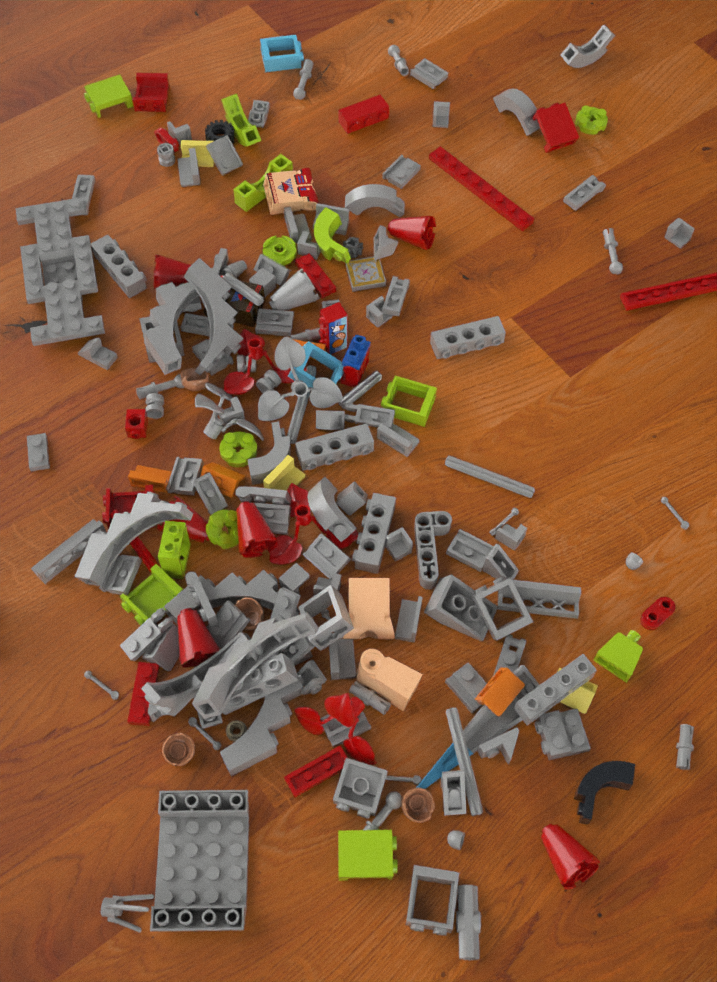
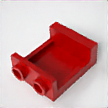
M136 72L137 89L136 95L132 100L134 111L166 112L170 87L168 73Z
M555 103L546 109L545 107L539 108L532 117L533 121H538L547 143L544 146L546 153L573 145L580 138L566 103Z
M145 485V491L113 493L111 488H106V495H103L104 507L106 506V512L102 513L103 524H106L109 529L112 522L110 513L115 509L120 511L121 514L124 512L131 513L138 493H155L153 485Z

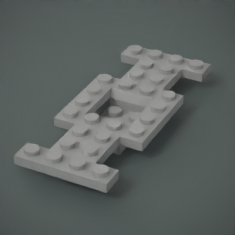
M83 197L16 208L18 225L35 223L37 244L20 246L26 299L28 304L45 301L48 325L30 328L33 346L105 334L102 315L84 318L82 295L98 292L90 237L85 235L72 238L69 217L86 214Z

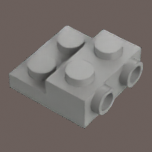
M578 709L560 713L559 710L545 713L536 719L535 729L537 734H541V748L544 755L547 754L548 760L590 751L591 748Z
M346 758L333 798V803L337 804L336 808L345 812H349V808L358 811L357 815L369 819L370 815L375 816L388 771Z

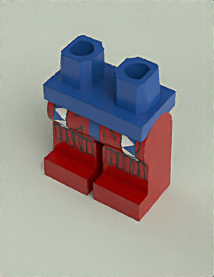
M355 335L352 338L342 361L344 373L341 377V384L356 387L361 382L369 363L370 342L366 341L364 336Z

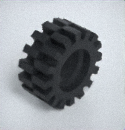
M215 120V123L210 122V125L206 126V141H216L228 135L231 143L234 144V128L231 123L228 124V121L223 122V120H220L218 122Z

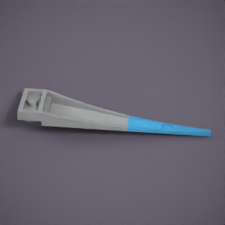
M520 665L513 673L525 686L502 715L496 716L487 706L483 705L464 728L463 733L469 756L478 751L479 745L501 735L522 721V718L514 709L516 702L539 686V683L524 665ZM454 743L450 745L417 788L426 789L441 777L442 772L450 771L458 765Z

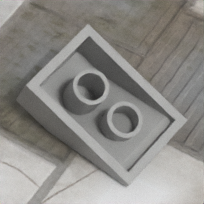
M452 574L440 578L424 613L437 622L479 641L484 640L488 631L472 598V595L476 594L475 590ZM483 597L481 599L493 620L497 606Z

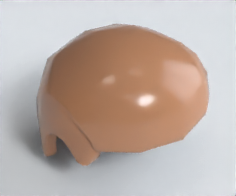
M197 368L181 371L182 385L190 391L205 389V383H209V375H207L206 371L201 376L195 372Z
M244 597L235 604L250 619V622L243 630H254L258 623L263 621L264 609L253 598Z
M172 734L164 742L162 754L165 761L169 764L183 766L193 758L195 745L192 738L187 734Z
M415 787L406 792L401 806L404 815L409 820L422 823L432 818L435 802L432 794L426 789Z

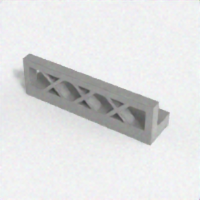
M91 520L31 568L32 571L46 584L84 554L91 533L100 534L101 532H106L104 525L100 521Z
M512 580L522 601L531 600L534 603L532 606H525L528 613L578 619L581 587ZM505 586L499 589L497 610L520 612L515 601L512 604L502 603L503 597L511 598L514 601L508 587ZM544 602H550L554 607L552 609L545 608L542 604ZM565 604L574 605V611H566L562 606Z

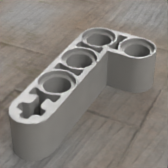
M446 511L422 512L415 517L414 534L419 582L427 590L433 589L437 585L439 573L434 536L446 535L451 528L452 517ZM439 522H445L446 524L441 525ZM420 523H425L427 525L421 526ZM422 540H427L429 543L425 544V543H422L421 541H422ZM423 558H430L431 561H424ZM428 571H430V579L426 575Z

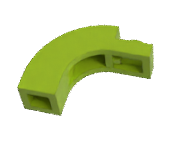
M234 94L221 99L226 112V120L228 124H232L234 136L243 146H249L261 141L256 125H251L247 120L238 95Z
M325 207L319 214L314 226V236L322 255L329 261L334 257L338 261L342 260L348 263L351 259L348 249L332 240L334 233L342 225L339 214Z

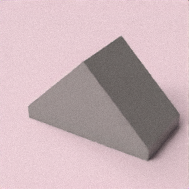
M495 544L485 558L483 571L495 579L504 576L505 579L511 578L513 580L519 570L501 546Z

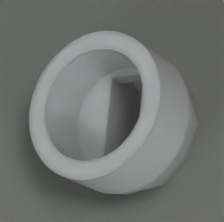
M632 552L626 558V566L631 570L639 568L643 563V560Z
M457 830L450 832L447 836L449 845L454 849L461 850L465 832Z

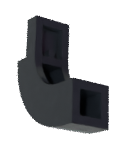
M625 761L604 762L592 768L584 776L574 796V800L582 801L579 802L577 808V815L580 816L579 823L588 825L592 820L597 791L606 787H615L623 790H629L632 787L635 772L634 763Z

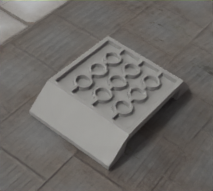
M248 790L159 791L158 814L160 816L155 906L151 908L150 931L244 930L247 910L249 845Z

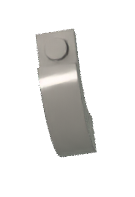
M603 25L589 42L582 46H575L570 43L560 56L572 67L581 68L597 61L607 52L606 46L615 37V34L606 25Z
M508 89L493 98L499 112L510 110L518 117L526 135L540 128L538 121H533L532 118L537 108L532 100L522 91Z
M368 184L359 186L345 195V208L358 216L367 208L382 207L401 217L404 215L405 201L396 196L397 190L391 187Z
M279 421L272 422V433L275 443L273 449L265 456L248 459L252 485L263 483V480L287 455H291L290 436H285L284 428H280Z
M324 477L309 491L308 503L320 525L325 530L329 529L342 542L355 531L356 527L338 508L334 499V495L338 490Z

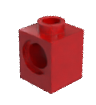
M127 409L125 421L127 437L133 439L146 438L148 426L146 409Z

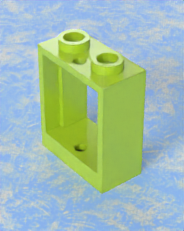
M395 376L393 382L388 384V394L383 396L381 407L395 410L394 418L425 427L436 399L437 388ZM401 391L424 398L420 413L392 405L396 392Z
M165 521L158 554L162 570L175 579H184L191 546L186 523Z

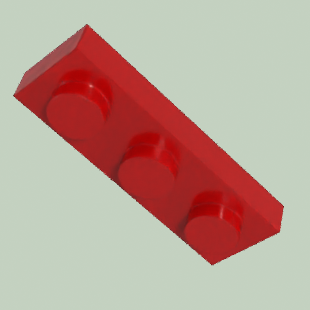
M310 253L295 260V265L299 270L303 269V273L307 274L321 299L336 292V286Z
M138 662L127 720L130 725L150 726L149 702L145 699L144 696L146 694L141 688L147 682L157 683L160 665L157 663Z
M340 745L284 776V780L295 798L340 773L348 757Z

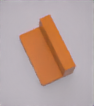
M214 462L203 466L200 475L201 477L210 472L221 494L230 498L235 496L239 482L245 479V475Z
M137 465L135 471L130 470L128 479L131 486L145 489V485H153L155 491L168 493L166 488L172 472Z
M500 667L476 696L475 700L480 705L487 706L496 716H501L524 688L525 684L508 668Z

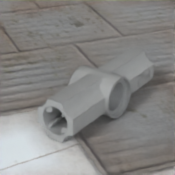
M459 885L457 890L458 911L456 912V931L459 935V959L479 960L481 915L478 912V886Z

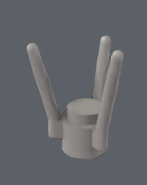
M113 895L112 898L105 897L101 905V916L108 917V922H114L131 930L141 932L142 929L117 918V916H121L123 910L148 912V907L124 905L123 902L153 899L154 895Z

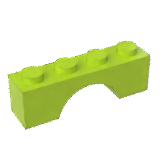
M282 154L278 155L269 162L267 171L259 181L250 184L245 180L233 189L235 204L246 212L266 198L263 186L266 173L293 171V162Z

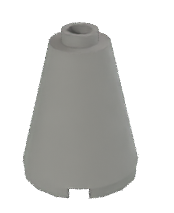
M300 269L270 297L271 301L269 304L273 310L286 311L314 302L319 299L318 294L315 295L313 291L315 288L307 274L303 273V269Z

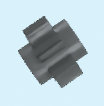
M349 237L347 241H343V247L348 249L351 258L355 259L358 255H362L363 243H359V238Z

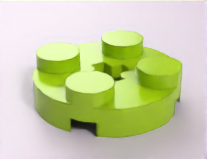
M583 106L576 115L575 124L580 127V131L583 133L597 134L598 131H604L607 126V112L604 109Z
M282 235V238H277V236H272L264 242L263 254L285 266L291 263L297 256L296 244L290 237Z
M245 432L226 433L219 448L221 458L232 467L248 465V459L256 458L258 451L254 436ZM241 447L244 449H241L240 452H236V449L234 448Z
M223 509L209 517L208 524H206V533L214 545L218 544L222 549H230L238 545L236 511ZM224 525L228 528V534L222 530Z

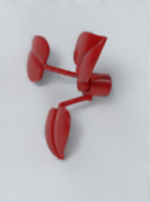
M243 329L240 333V336L243 338L240 342L242 347L237 353L249 357L247 373L244 374L238 371L229 373L224 379V391L233 395L249 392L255 384V380L249 377L252 359L259 360L263 355L272 369L277 371L276 373L281 378V383H293L294 380L288 377L291 368L281 370L279 367H275L267 354V350H263L265 347L264 339Z
M291 483L287 492L292 498L290 516H296L297 520L295 523V536L293 540L288 535L276 537L278 545L273 551L269 552V561L277 565H287L295 562L301 556L303 550L302 545L296 542L298 540L300 525L307 526L311 521L340 550L357 540L358 532L355 529L346 539L340 542L329 529L325 530L315 519V516L311 515V508L308 503L309 492Z
M349 693L328 697L324 701V705L330 716L323 720L320 719L319 713L310 707L301 706L294 710L301 726L314 735L322 734L324 731L322 724H326L333 718L342 725L351 727L348 734L349 739L343 741L346 752L358 762L368 765L377 764L371 745L365 739L353 736L355 726L359 721L358 716L365 709L364 703L359 698L352 697L350 699Z

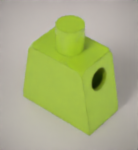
M633 630L627 636L618 632L597 652L593 661L627 683L643 651V648L637 644L641 636Z

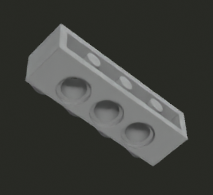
M106 235L90 244L95 258L128 298L147 289L145 283L147 281L146 276L142 271H138L135 262L129 260L127 253L120 249L115 239L112 240L109 235Z
M499 316L431 332L430 344L436 359L448 358L473 350H481L489 346H498L504 343L506 332Z
M366 423L296 442L295 447L303 471L307 469L312 470L325 464L331 465L340 460H349L354 456L367 455L374 451V440Z
M373 493L372 499H368L366 505L368 514L363 516L361 527H364L363 533L359 532L357 538L359 548L354 550L352 561L355 562V569L378 574L385 549L386 536L389 533L395 510L396 497ZM380 514L382 517H375L374 515ZM371 531H376V532H378V533H377V534H371L370 532H371ZM372 548L373 551H366L365 549Z
M283 653L262 662L234 691L222 713L227 715L298 681L294 662Z
M582 654L517 701L514 709L528 726L592 679L597 670L587 657Z

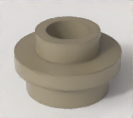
M239 720L230 722L226 727V735L233 742H236L247 731L245 723ZM235 729L241 730L239 734H233Z

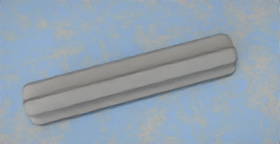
M226 273L223 276V279L232 286L231 288L255 305L260 306L264 302L263 296L230 273Z
M374 371L344 395L339 405L344 409V404H352L382 379L381 373Z

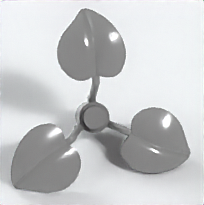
M286 336L278 343L274 358L276 365L281 370L291 368L295 378L291 385L292 392L282 396L275 390L264 392L258 401V418L262 421H272L283 417L289 409V403L284 399L288 396L296 395L303 397L307 392L311 391L309 395L310 401L317 408H328L341 402L343 397L338 386L328 378H316L313 382V388L308 387L304 381L299 380L294 367H299L304 363L306 358L305 350L298 342Z
M205 383L208 390L220 396V402L216 405L214 401L201 394H197L195 397V407H203L213 411L212 417L203 431L204 434L212 439H216L221 431L225 432L228 427L236 423L255 433L262 441L264 440L261 431L254 424L242 418H234L223 426L224 422L217 416L219 413H224V410L221 408L224 398L230 401L233 397L231 394L226 393L224 389L211 383Z

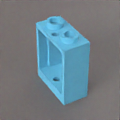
M296 35L260 39L265 72L302 68L301 61H304L303 51H301V42L297 40ZM295 50V54L272 57L269 55V52Z
M309 341L302 346L306 354L305 361L301 366L294 367L299 380L304 381L308 387L313 388V382L316 378L304 371L309 356L334 371L330 380L335 384L341 379L344 373L342 371L344 366L340 360ZM290 371L288 377L295 381L292 371Z

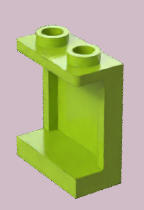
M120 74L84 86L86 91L84 93L87 103L90 102L91 111L96 113L98 118L101 117L100 110L123 102L127 108L134 107L131 93Z
M157 564L150 569L152 574L127 596L124 594L120 595L122 600L121 606L127 613L132 612L135 615L134 619L139 625H142L149 617L151 618V615L158 609L164 608L168 602L183 590Z
M392 830L338 831L339 881H347L348 878H388V880H393V873H397L398 869L397 859H393V850H397V837L392 836Z

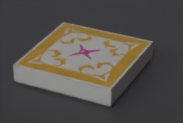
M369 257L345 263L352 292L386 286L380 259Z

